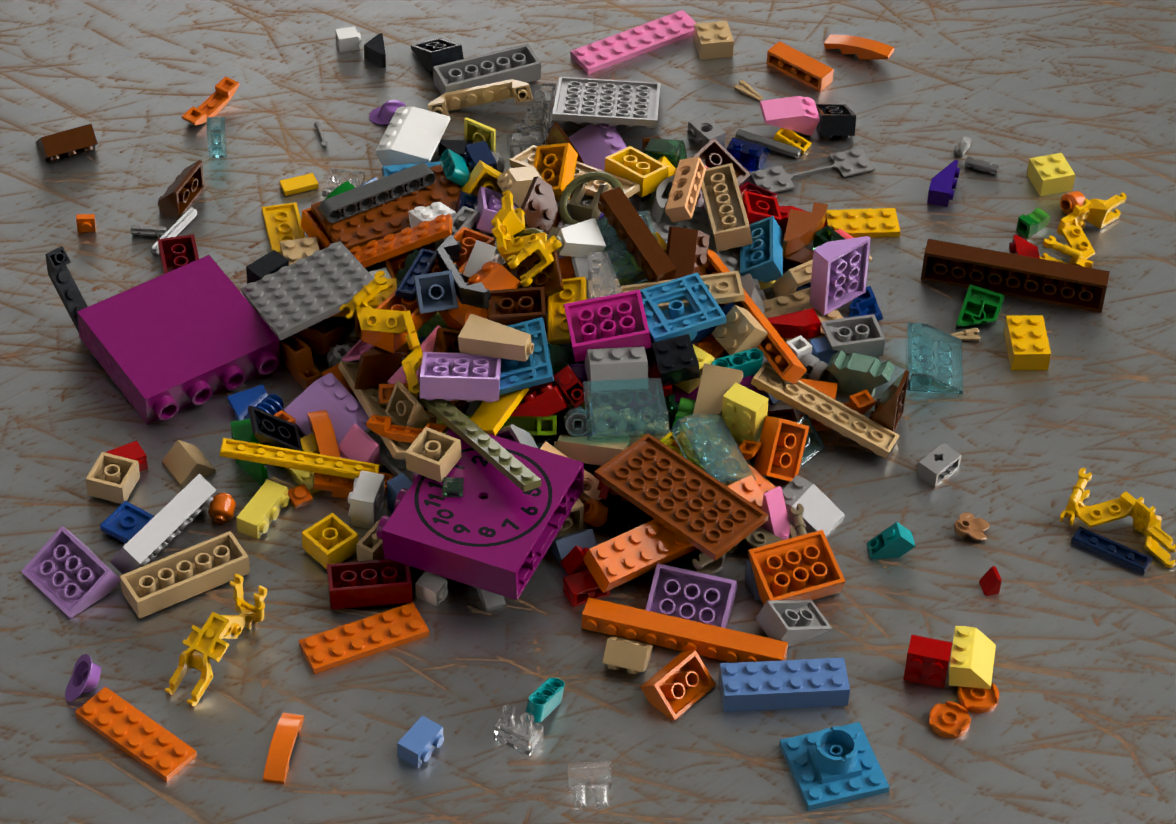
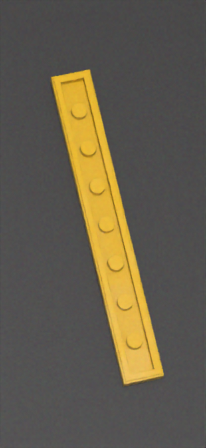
M223 438L220 449L221 457L350 479L358 478L361 470L378 473L380 464Z

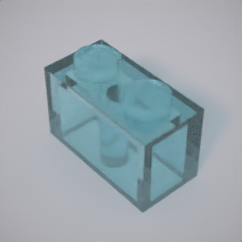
M207 117L209 158H227L225 117Z

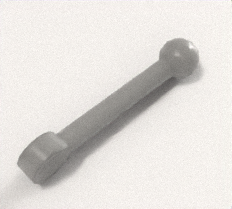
M315 122L314 127L317 128L320 135L321 146L327 148L328 142L325 141L322 134L321 123Z

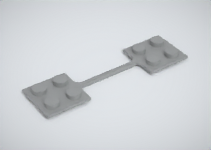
M862 147L829 154L834 164L826 167L788 174L782 165L749 173L756 186L777 193L795 189L791 181L794 178L838 169L843 177L874 171L875 167Z

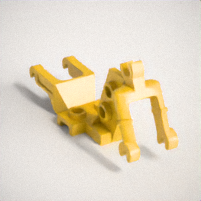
M506 190L502 193V208L491 220V224L494 226L492 233L496 237L497 250L504 260L508 262L507 264L510 269L517 267L520 262L533 252L537 253L542 261L520 276L521 285L528 287L533 281L532 278L541 273L543 269L554 261L551 253L559 249L562 244L554 235L547 240L545 232L514 238L513 235L526 229L525 212L520 207L514 210L513 195L509 190Z
M1121 192L1120 196L1114 195L1108 200L1085 199L1082 207L1076 205L1072 213L1060 220L1056 231L1061 236H1064L1068 245L1056 242V238L1051 235L1048 239L1045 238L1042 243L1046 248H1052L1062 254L1069 255L1071 257L1069 263L1053 258L1047 253H1043L1040 259L1091 268L1093 262L1087 259L1093 256L1095 251L1082 230L1086 225L1085 221L1102 229L1114 220L1119 219L1121 212L1118 209H1115L1114 212L1111 210L1125 203L1126 194Z
M378 271L374 279L366 286L364 285L352 297V300L347 304H343L339 310L342 312L347 308L350 309V313L346 315L347 319L353 317L356 311L362 331L396 334L408 333L405 337L409 350L413 349V351L401 363L408 382V389L418 399L420 385L416 372L422 364L423 353L410 310L373 309L367 304L379 292L389 289V286L386 284V277H382L385 275L384 271Z
M1081 468L1078 472V480L1073 486V491L1068 499V504L1060 514V522H1063V519L1068 517L1070 519L1069 525H1073L1075 518L1078 517L1087 526L1092 528L1130 516L1133 518L1132 525L1135 529L1146 535L1144 549L1166 568H1173L1176 560L1170 561L1171 555L1168 552H1176V544L1172 545L1173 538L1161 529L1162 517L1155 515L1156 508L1154 506L1148 508L1143 504L1144 498L1135 499L1127 491L1116 499L1092 506L1084 505L1083 500L1090 495V490L1084 491L1087 482L1091 480L1092 473L1085 474L1086 468Z
M239 574L234 575L235 580L234 582L230 581L229 586L234 588L235 610L240 614L219 615L212 612L202 629L193 625L191 627L192 632L187 640L184 639L182 642L188 649L181 653L178 667L169 680L170 686L164 690L166 693L173 695L188 670L193 668L200 671L201 677L191 692L192 698L187 700V704L193 707L198 704L201 696L213 679L210 659L219 663L229 647V644L222 639H237L244 627L250 630L252 622L257 623L264 619V599L267 595V588L261 585L258 586V593L253 594L255 599L254 606L244 601V578Z

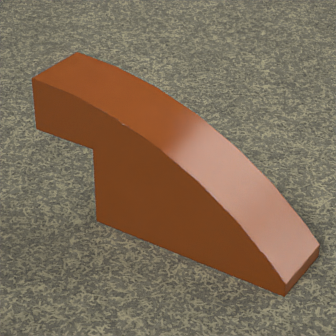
M814 202L812 212L790 209L783 242L784 256L802 249L818 236L825 224L828 204Z
M295 334L281 341L279 340L280 357L294 379L304 390L314 381L323 377V374L314 367L311 348Z

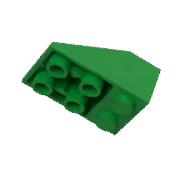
M250 419L230 422L232 439L260 444L253 435ZM235 459L236 463L261 486L265 483V479L268 478V471L264 465L267 464Z

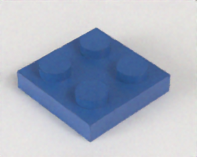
M124 501L100 524V530L126 544L154 515Z

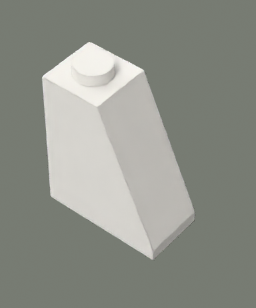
M595 218L562 228L556 236V239H559L562 244L557 249L559 256L599 259L606 247Z

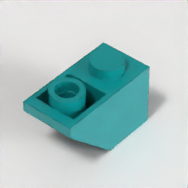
M895 522L866 543L870 558L872 559L901 557L916 547L912 532L898 522Z

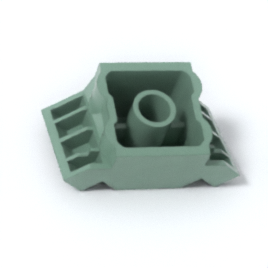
M842 350L832 355L826 367L838 380V393L853 395L867 389L872 397L875 395L876 387L889 382L895 369L889 360L881 363L876 357L858 353L846 355Z

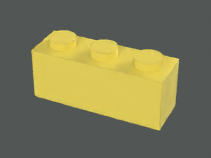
M267 479L236 517L237 531L259 539L263 533H266L271 522L277 519L279 512L289 503L288 487Z

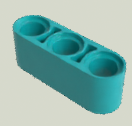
M446 149L440 157V164L443 167L444 174L448 180L463 187L470 177L464 158L450 149Z
M753 348L718 358L712 362V365L741 370L744 378L754 375L763 366L764 354L760 349Z
M558 678L547 679L529 696L525 718L533 723L542 722L561 703L565 682Z

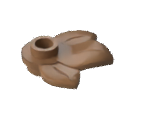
M965 512L959 516V520L955 521L954 532L961 537L970 536L974 540L985 541L987 538L983 532L989 529L990 524L982 518H975L972 513Z

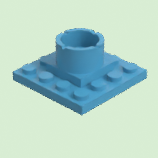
M698 273L640 290L650 337L653 342L689 334L692 341L697 336L698 331L727 323L724 312ZM681 300H688L689 307H684V303ZM670 302L668 305L669 309L660 310L657 305Z
M543 317L509 325L508 327L531 334V343H534V350L526 362L501 358L499 395L525 388L530 389L533 386L554 381Z
M860 722L826 728L821 731L780 740L779 746L808 811L889 792V784Z

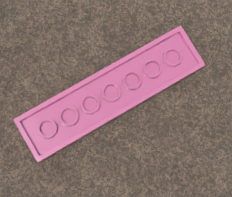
M684 10L572 50L570 51V56L587 74H591L694 35V24L696 22Z

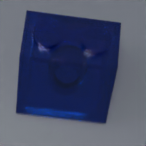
M736 138L731 139L726 149L749 171L760 170L770 153V149L765 146Z

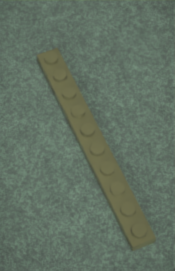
M418 394V401L523 492L541 487V479L452 403L444 399L426 400L420 398V394Z

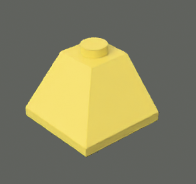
M466 117L464 119V141H474V143L486 141L490 151L494 150L496 153V129Z

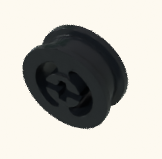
M629 501L618 502L608 511L607 533L612 539L651 521V516ZM627 518H630V527H631V528H627V527H628V519H627Z

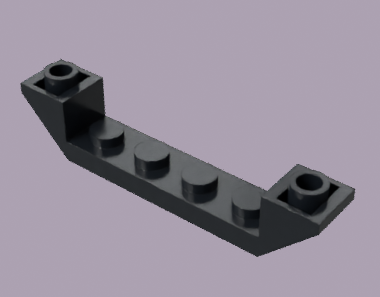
M453 235L448 236L437 249L440 269L442 271L452 270L456 295L461 304L484 309L489 308V300H491L489 289H486L482 282L469 285L468 282L465 283L463 274L459 273L457 264L453 263L460 260L461 244L455 240Z
M63 246L45 254L47 271L79 333L77 311L88 306L66 266L71 261Z

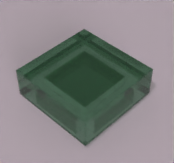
M444 477L443 497H463L464 477Z

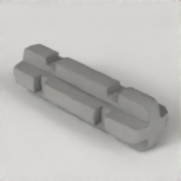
M972 157L966 158L965 166L968 168L974 167L975 170L986 173L989 171L993 175H997L999 171V165H990L989 162L979 159L974 160Z
M140 225L131 226V235L141 234V236L154 237L158 235V237H161L167 231L166 227L160 226L158 228L157 226L144 225L141 227Z

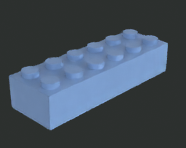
M844 657L720 663L719 686L723 712L848 706L850 686Z

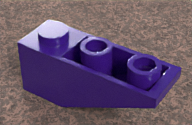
M958 160L951 162L931 179L927 203L948 207L949 200L953 201L955 190L952 189H956L958 179L955 178H959L960 168H957Z

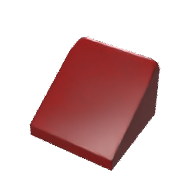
M992 566L979 580V584L985 596L999 594L1002 579L997 568Z

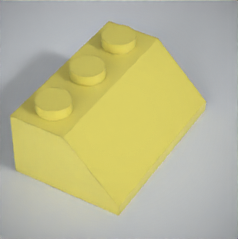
M955 626L949 667V685L991 689L996 644L976 627Z

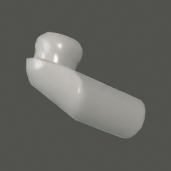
M963 137L961 147L955 146L954 155L963 156L966 153L971 142L969 137Z

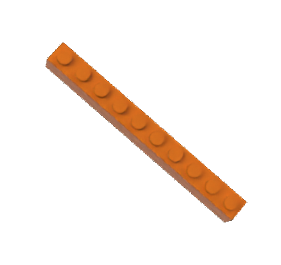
M708 249L705 275L730 272L719 256ZM743 289L745 301L734 302V304L748 310L768 332V335L759 344L758 349L763 352L764 357L782 379L796 384L807 369Z
M588 597L582 613V629L682 652L696 650L700 656L730 663L786 660L788 642Z

